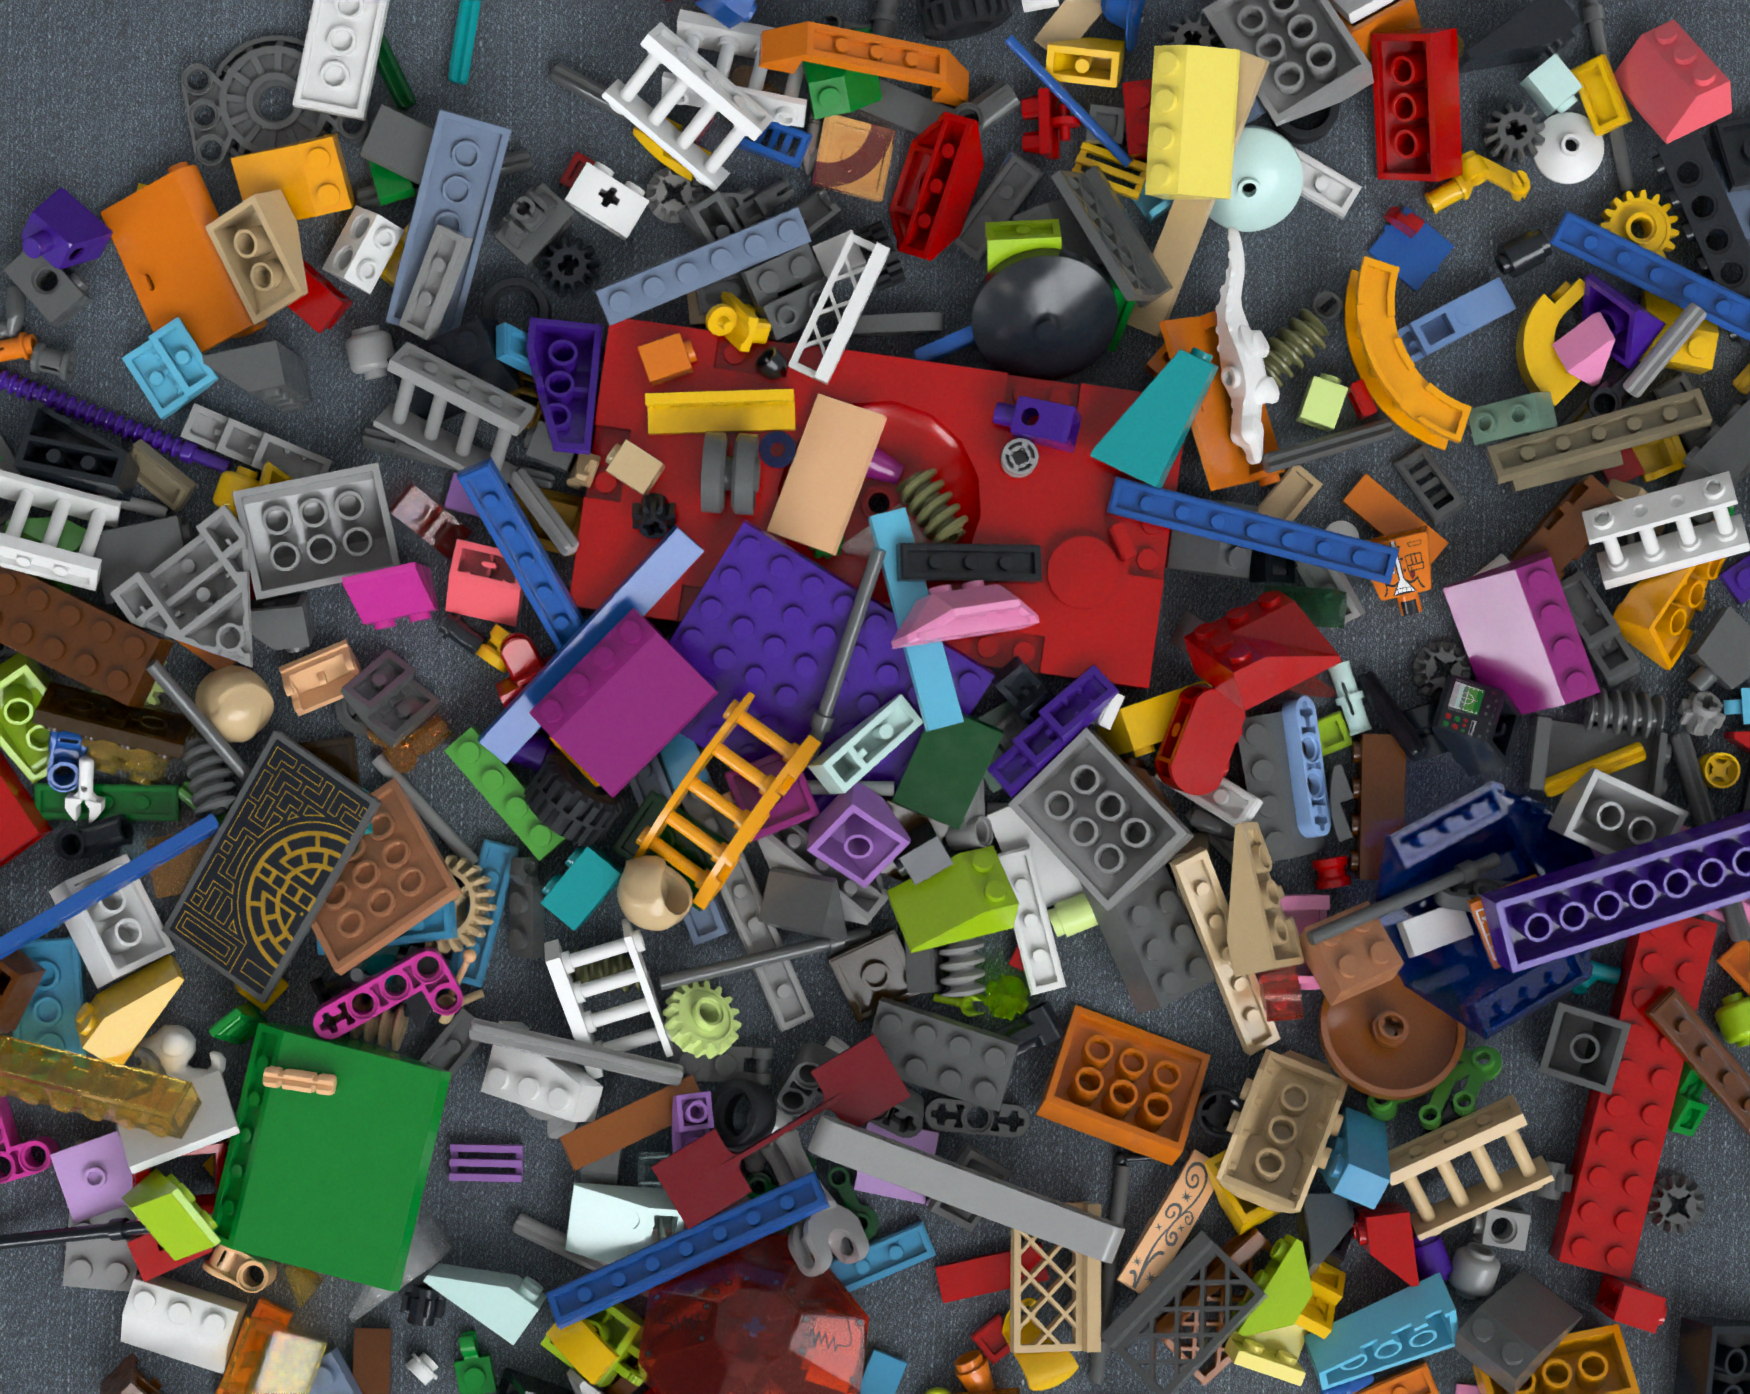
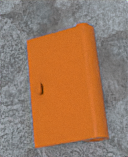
M185 161L169 167V174L104 209L100 213L105 225L113 231L111 238L153 333L179 317L202 353L230 338L245 337L267 326V321L264 320L257 325L253 324L205 228L206 225L220 217L198 166L189 165Z
M1216 310L1201 316L1159 322L1170 361L1180 349L1190 353L1192 347H1195L1212 355L1210 363L1219 367L1191 425L1210 490L1214 491L1256 481L1259 482L1260 487H1264L1281 481L1279 474L1286 472L1285 469L1266 473L1262 462L1249 464L1244 450L1234 444L1230 438L1233 408L1231 407L1232 400L1221 380L1222 370L1219 352L1217 351L1219 336L1215 331L1217 326ZM1262 404L1261 422L1264 428V455L1279 450L1266 406Z

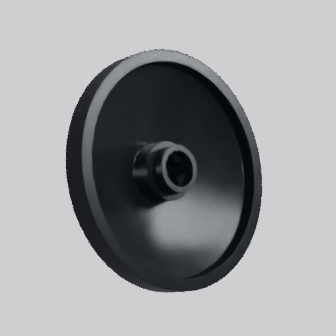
M1054 248L1024 251L999 263L979 284L971 306L972 332L982 355L994 367L1008 373V375L1049 381L1066 378L1089 367L1110 345L1118 323V307L1115 292L1105 273L1095 263L1080 254Z

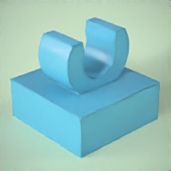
M1741 688L1742 699L1723 700L1724 715L1743 714V724L1745 725L1750 724V688Z

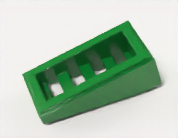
M247 1002L233 1008L210 1027L208 1032L214 1038L241 1045L245 1044L256 1034L258 1022L267 1023V1020L252 1002Z

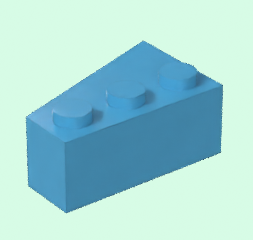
M1345 1106L1341 1114L1344 1116L1338 1135L1337 1137L1330 1135L1326 1147L1332 1149L1324 1170L1318 1169L1334 1194L1375 1209L1391 1181L1386 1123Z

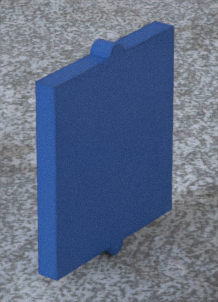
M1408 206L1402 210V213L1407 216L1411 212L1416 214ZM1426 222L1412 238H1409L1390 224L1383 227L1384 233L1367 252L1376 260L1400 267L1397 278L1416 292L1432 273L1435 274L1439 271L1438 265L1455 246Z

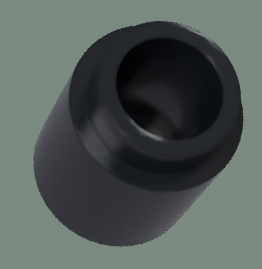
M1540 229L1533 232L1528 230L1498 246V255L1494 259L1503 275L1509 274L1512 278H1516L1544 263L1546 257L1552 254V249L1547 237Z

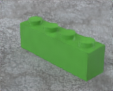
M479 727L469 728L444 751L539 861L547 858L567 839L549 829L537 818L524 798V791L528 786L525 780L509 762L505 764L478 742V737L482 733Z

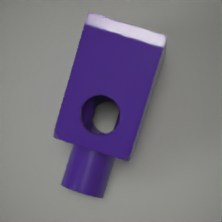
M61 187L30 215L21 233L24 240L22 246L28 257L36 259L42 256L53 267L61 270L101 257L113 231Z
M1019 396L1016 405L998 401L993 416V423L1011 427L1010 432L1016 439H1027L1034 444L1074 453L1082 417L1076 407L1025 396ZM1031 417H1039L1034 425H1027Z

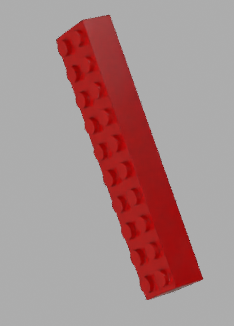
M1689 917L1629 936L1627 939L1620 967L1621 975L1615 987L1609 1015L1631 1023V1028L1611 1095L1594 1089L1589 1091L1569 1174L1574 1175L1571 1192H1564L1549 1252L1552 1257L1560 1262L1626 1279L1631 1277L1684 1063L1682 1056L1644 1011L1668 986L1676 988L1695 1012L1697 1011L1718 927L1717 923Z

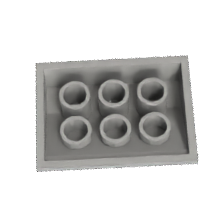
M1217 0L1202 9L1203 14L1225 48L1233 49L1234 47L1270 61L1257 97L1276 127L1343 102L1374 83L1372 65L1329 0Z
M378 462L232 492L239 523L248 534L249 570L256 600L343 583V577L401 565Z
M1087 727L1008 804L1107 911H1110L1164 866L1194 837L1193 833L1095 731Z

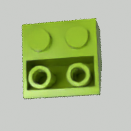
M156 1168L121 1197L164 1251L175 1261L215 1247L221 1242L213 1232L218 1227L216 1222L204 1209L200 1208L195 1202L196 1198L172 1173L165 1177Z

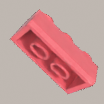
M1674 19L1641 34L1614 73L1621 93L1666 144L1732 113L1730 80Z

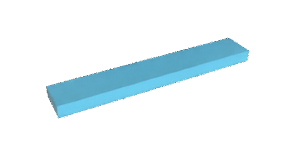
M906 508L868 517L875 546L886 551L881 568L898 630L916 601L929 595L926 582H897L896 545L898 543H915ZM942 641L903 647L926 732L964 722Z

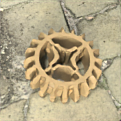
M448 855L444 859L452 875L458 877L465 886L460 888L462 894L452 900L455 902L458 938L425 942V947L438 948L440 953H449L450 949L453 952H462L464 945L467 947L476 945L475 936L483 938L487 935L482 925H492L494 923L493 919L487 916L488 911H495L497 909L495 904H489L488 898L495 896L496 892L495 890L485 889L491 879L488 876L480 877L483 868L479 865L471 866V861L468 858H461L458 861L456 855ZM470 902V910H469V914H468V916H467V914H466V907H467L468 903Z

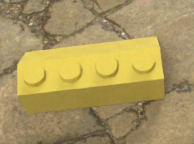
M1197 45L1154 46L1145 183L1146 195L1165 200L1231 199L1240 50Z

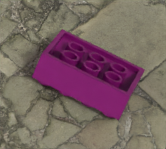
M1547 549L1442 587L1477 682L1503 690L1521 714L1565 705L1600 692Z
M633 608L529 714L614 798L718 692L646 617Z

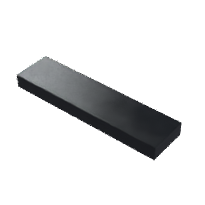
M898 543L896 545L897 582H972L977 580H984V583L1042 582L1041 545Z

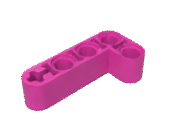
M424 947L322 1003L314 1014L313 1026L315 1032L320 1037L334 1039L421 990L436 1013L449 1016L460 1010L463 1004L462 990L443 955L433 947ZM431 956L438 961L439 966L434 973L424 974L417 967L419 960L423 957ZM391 975H400L406 980V986L400 992H391L385 986L386 979ZM444 988L454 990L457 995L456 1000L448 1006L439 1004L435 998L437 992ZM357 994H369L374 1001L372 1007L365 1011L356 1009L352 1000ZM345 1002L347 1011L353 1019L348 1020L347 1013L337 1019V1027L332 1028L330 1024L323 1026L321 1023L324 1021V1013L328 1012L329 1015L336 1016L342 1012L343 1006L341 1003Z
M0 1075V1156L6 1157L11 1163L9 1174L3 1173L0 1170V1184L39 1173L53 1166L50 1155L60 1151V1147L53 1138L48 1136L20 1142ZM35 1146H40L44 1149L46 1153L44 1163H39L34 1159L32 1151Z

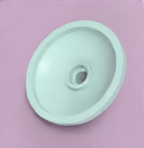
M1244 126L1233 156L1231 199H1216L1209 217L1225 228L1235 227L1241 232L1264 230L1283 220L1297 204L1303 187L1302 164L1292 144L1281 134L1261 126ZM1247 183H1252L1256 186L1251 192H1246L1242 189Z

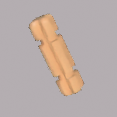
M270 1066L264 1070L263 1085L272 1088L282 1086V1089L307 1093L316 1091L317 1094L329 1096L336 1091L337 1077L325 1073L318 1076L317 1072L289 1068L284 1071L282 1067Z

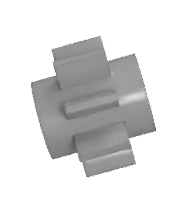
M1692 692L1689 699L1682 700L1677 710L1679 714L1683 715L1679 723L1692 735L1703 736L1707 734L1711 736L1715 728H1721L1726 718V715L1720 713L1724 705L1712 693L1699 692L1696 694Z

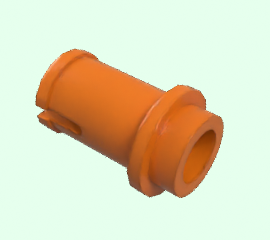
M21 332L18 337L0 340V363L24 358L26 361L31 360L33 349L38 343L35 335Z

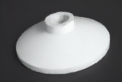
M1564 112L1563 114L1558 113L1544 121L1545 129L1538 133L1545 137V142L1542 146H1535L1538 153L1533 158L1538 170L1546 178L1560 184H1575L1590 177L1598 169L1603 159L1604 141L1602 136L1595 135L1589 118L1578 113ZM1566 140H1573L1576 143V151L1566 149Z

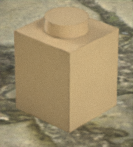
M625 440L622 446L617 443L605 460L609 464L606 471L642 496L649 494L666 468L662 462L628 440Z

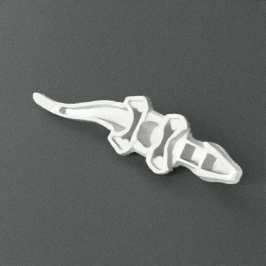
M1229 227V267L1226 269L1227 278L1225 284L1220 288V302L1215 308L1217 313L1215 331L1219 336L1217 351L1219 352L1222 370L1221 380L1232 400L1233 414L1231 416L1230 438L1234 444L1244 450L1246 460L1252 465L1260 463L1263 457L1264 428L1261 422L1262 404L1276 403L1279 400L1280 393L1274 378L1267 376L1263 358L1267 357L1269 353V344L1261 330L1250 329L1242 308L1241 295L1245 273L1244 251L1239 231L1235 227Z

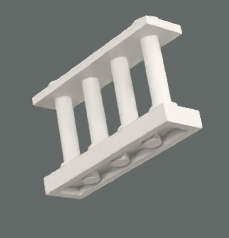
M680 9L676 34L696 52H698V48L720 52L716 69L727 79L734 55L755 59L748 88L737 87L774 118L772 122L785 126L804 128L807 99L798 98L804 75L802 62L794 74L789 73L784 95L762 91L768 69L759 67L760 35L762 31L774 29V27L741 22L729 29L711 15ZM663 72L661 99L677 79L674 73ZM688 88L676 104L702 108L705 100L692 88Z
M660 22L641 42L640 45L647 50L648 55L626 85L617 79L601 97L609 103L616 113L624 115L688 169L700 184L708 186L715 192L730 174L722 167L723 163L742 139L748 136L755 141L774 118ZM659 64H663L676 75L677 79L653 109L637 93ZM692 88L704 98L705 104L684 131L681 132L665 118L687 89ZM720 112L733 123L734 127L713 154L709 156L694 141L713 116Z
M0 469V497L16 501L5 533H0V566L96 591L100 580L102 559L93 556L103 526L107 525L117 528L121 502L104 495H94ZM31 506L53 511L42 543L20 538ZM68 515L89 521L80 550L77 553L57 548Z
M1729 471L1583 511L1582 516L1589 544L1603 542L1605 551L1596 553L1605 589H1611L1750 551V544L1742 515L1730 516L1727 507L1738 504ZM1713 512L1715 521L1693 527L1690 517ZM1676 522L1678 531L1656 537L1653 527ZM1639 531L1642 541L1620 547L1617 537Z
M627 918L622 919L624 938L571 954L569 950L562 951L558 939L544 943L545 962L575 1041L622 1052L661 1041L666 1058L673 1056L671 1036L664 1026L666 1020L664 1019L641 954L646 948L640 929L633 931L631 922ZM626 952L630 954L634 965L632 969L582 984L580 980L573 981L571 973L575 972L576 967ZM640 982L645 998L592 1013L591 1010L585 1012L582 1003L586 1002L587 997ZM649 1011L655 1024L654 1028L604 1043L602 1040L596 1041L593 1032L597 1031L596 1027ZM584 1065L587 1074L593 1079L604 1077L602 1069Z

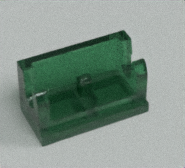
M1264 585V593L1279 590L1294 600L1316 627L1344 629L1347 592L1330 588Z

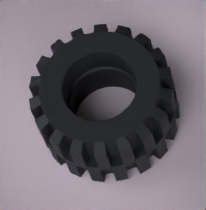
M915 0L924 37L935 41H952L976 36L997 28L1012 16L1009 0Z
M554 752L552 755H549L524 791V798L529 808L544 825L568 840L585 845L598 844L620 815L625 805L621 791L613 798L601 786L595 787L562 752Z

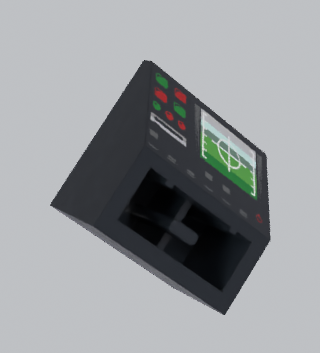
M1450 675L1446 678L1431 728L1435 736L1451 752L1454 760L1462 766L1469 776H1474L1508 766L1522 714L1503 690L1456 675Z

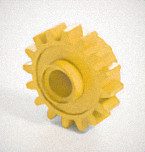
M1646 190L1639 191L1635 198L1631 191H1627L1622 195V201L1617 197L1609 203L1612 210L1605 209L1601 212L1600 216L1605 219V222L1598 225L1664 258L1666 256L1663 251L1671 252L1676 247L1669 239L1677 237L1680 232L1676 229H1671V224L1677 221L1678 217H1668L1666 213L1672 205L1667 203L1661 207L1658 204L1660 200L1659 194L1654 195L1651 199H1647ZM1631 223H1637L1643 228V239L1636 238L1632 234Z

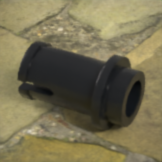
M450 613L438 631L444 634L442 638L445 640L447 637L474 656L487 637L460 620L461 615L455 616Z

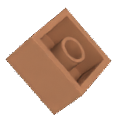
M1369 901L1305 927L1299 937L1304 960L1330 1006L1392 980L1404 964L1379 918L1316 945L1309 943L1307 939L1308 931L1370 905Z

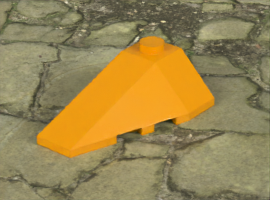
M1726 557L1641 580L1629 591L1623 602L1618 604L1613 615L1625 640L1663 669L1670 671L1691 639L1693 631L1688 629L1695 611L1702 612L1707 601L1703 598L1709 580L1717 579Z

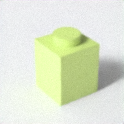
M1321 373L1320 377L1313 376L1308 382L1295 421L1326 432L1332 431L1337 423L1348 387L1340 385L1341 379L1329 374Z

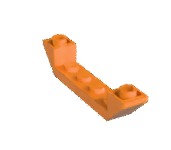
M810 21L765 30L760 35V68L794 74L801 62L805 61L932 86L933 102L954 106L968 103L969 72L948 49Z

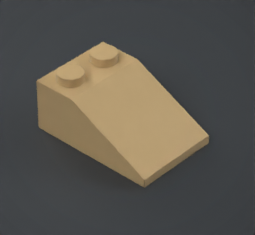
M281 189L253 194L205 226L254 325L263 322L308 293L298 224Z

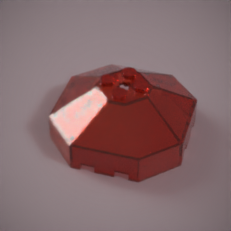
M770 1234L649 1290L638 1359L639 1375L656 1394H860L869 1317L830 1268L823 1274L814 1277L805 1276L799 1270L790 1253L788 1236ZM811 1252L812 1260H813L814 1263H815L814 1255H813L812 1252ZM752 1318H759V1324L765 1326V1331H758L757 1337H751L749 1330L743 1328L744 1323H751Z

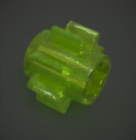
M1001 974L997 982L994 980L989 981L985 993L988 995L983 1004L988 1006L994 1017L1008 1018L1012 1021L1016 1012L1022 1015L1029 1004L1025 999L1030 990L1025 988L1020 978Z

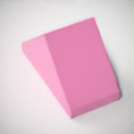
M1597 312L1589 316L1552 345L1568 373L1591 386H1596L1600 383L1616 339L1601 312Z

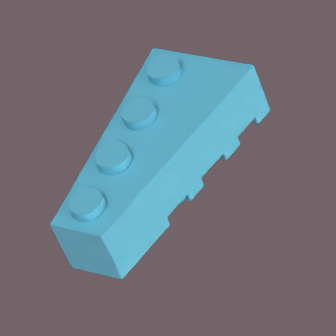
M1439 1272L1420 1281L1419 1286H1409L1333 1322L1332 1331L1325 1339L1313 1333L1305 1335L1307 1353L1322 1391L1455 1347L1456 1332L1458 1331L1456 1308Z

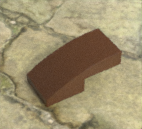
M355 1328L353 1377L363 1394H391L393 1368H391L392 1329Z

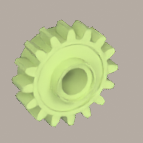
M705 980L700 986L698 982L677 987L666 999L665 1002L668 1004V1007L663 1010V1015L666 1016L665 1029L668 1030L671 1040L683 1052L694 1054L695 1058L706 1055L708 1059H712L717 1054L722 1055L738 1039L739 1035L736 1031L741 1027V1023L734 1020V1017L740 1013L739 1010L729 1006V1003L733 1000L732 997L723 998L721 996L722 987L720 986L715 990L710 989L708 980Z

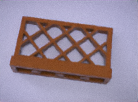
M1254 1227L1240 1236L1236 1233L1221 1249L1240 1268L1246 1265L1243 1271L1251 1278L1259 1271L1252 1270L1253 1257L1263 1248L1270 1254L1273 1246ZM1218 1256L1207 1266V1280H1225V1263ZM1232 1271V1277H1238V1276ZM1244 1285V1295H1232V1302L1244 1300L1248 1289L1247 1285ZM1188 1286L1182 1292V1307L1200 1306V1286ZM1207 1286V1301H1218V1306H1224L1225 1286ZM1175 1301L1169 1307H1175ZM1182 1312L1181 1326H1191V1333H1197L1198 1326H1200L1199 1312ZM1217 1312V1319H1207V1326H1216V1332H1219L1225 1326L1224 1312ZM1162 1313L1157 1318L1156 1333H1171L1174 1330L1175 1313ZM1191 1338L1190 1344L1181 1343V1359L1195 1358L1196 1351H1199V1344H1196L1197 1338ZM1161 1339L1174 1353V1342L1172 1339ZM1222 1344L1215 1351L1214 1363L1203 1373L1198 1369L1193 1374L1203 1386L1208 1384L1232 1362L1226 1352L1221 1356V1351H1225L1226 1344ZM1183 1351H1190L1189 1358L1184 1354Z

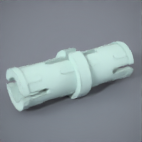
M1348 660L1329 668L1328 671L1338 696L1335 699L1337 706L1341 705L1350 731L1349 734L1352 736L1372 729V726H1370L1361 699L1364 698L1363 691H1358Z

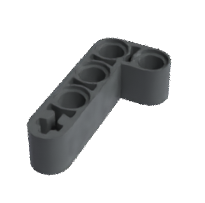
M815 1042L802 1045L781 1077L776 1099L779 1110L789 1116H798L808 1109L816 1095L823 1098V1092L812 1075L811 1070L839 1053ZM906 1087L911 1097L869 1122L903 1138L914 1137L922 1129L925 1110L924 1099L917 1092Z

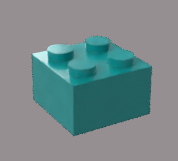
M595 844L589 845L586 848L584 846L578 847L565 862L569 867L563 876L560 874L554 875L541 891L546 895L541 904L573 931L584 925L618 884L624 870Z

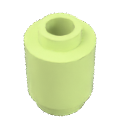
M1084 892L1054 903V908L1047 910L1057 937L1065 934L1069 937L1099 925Z

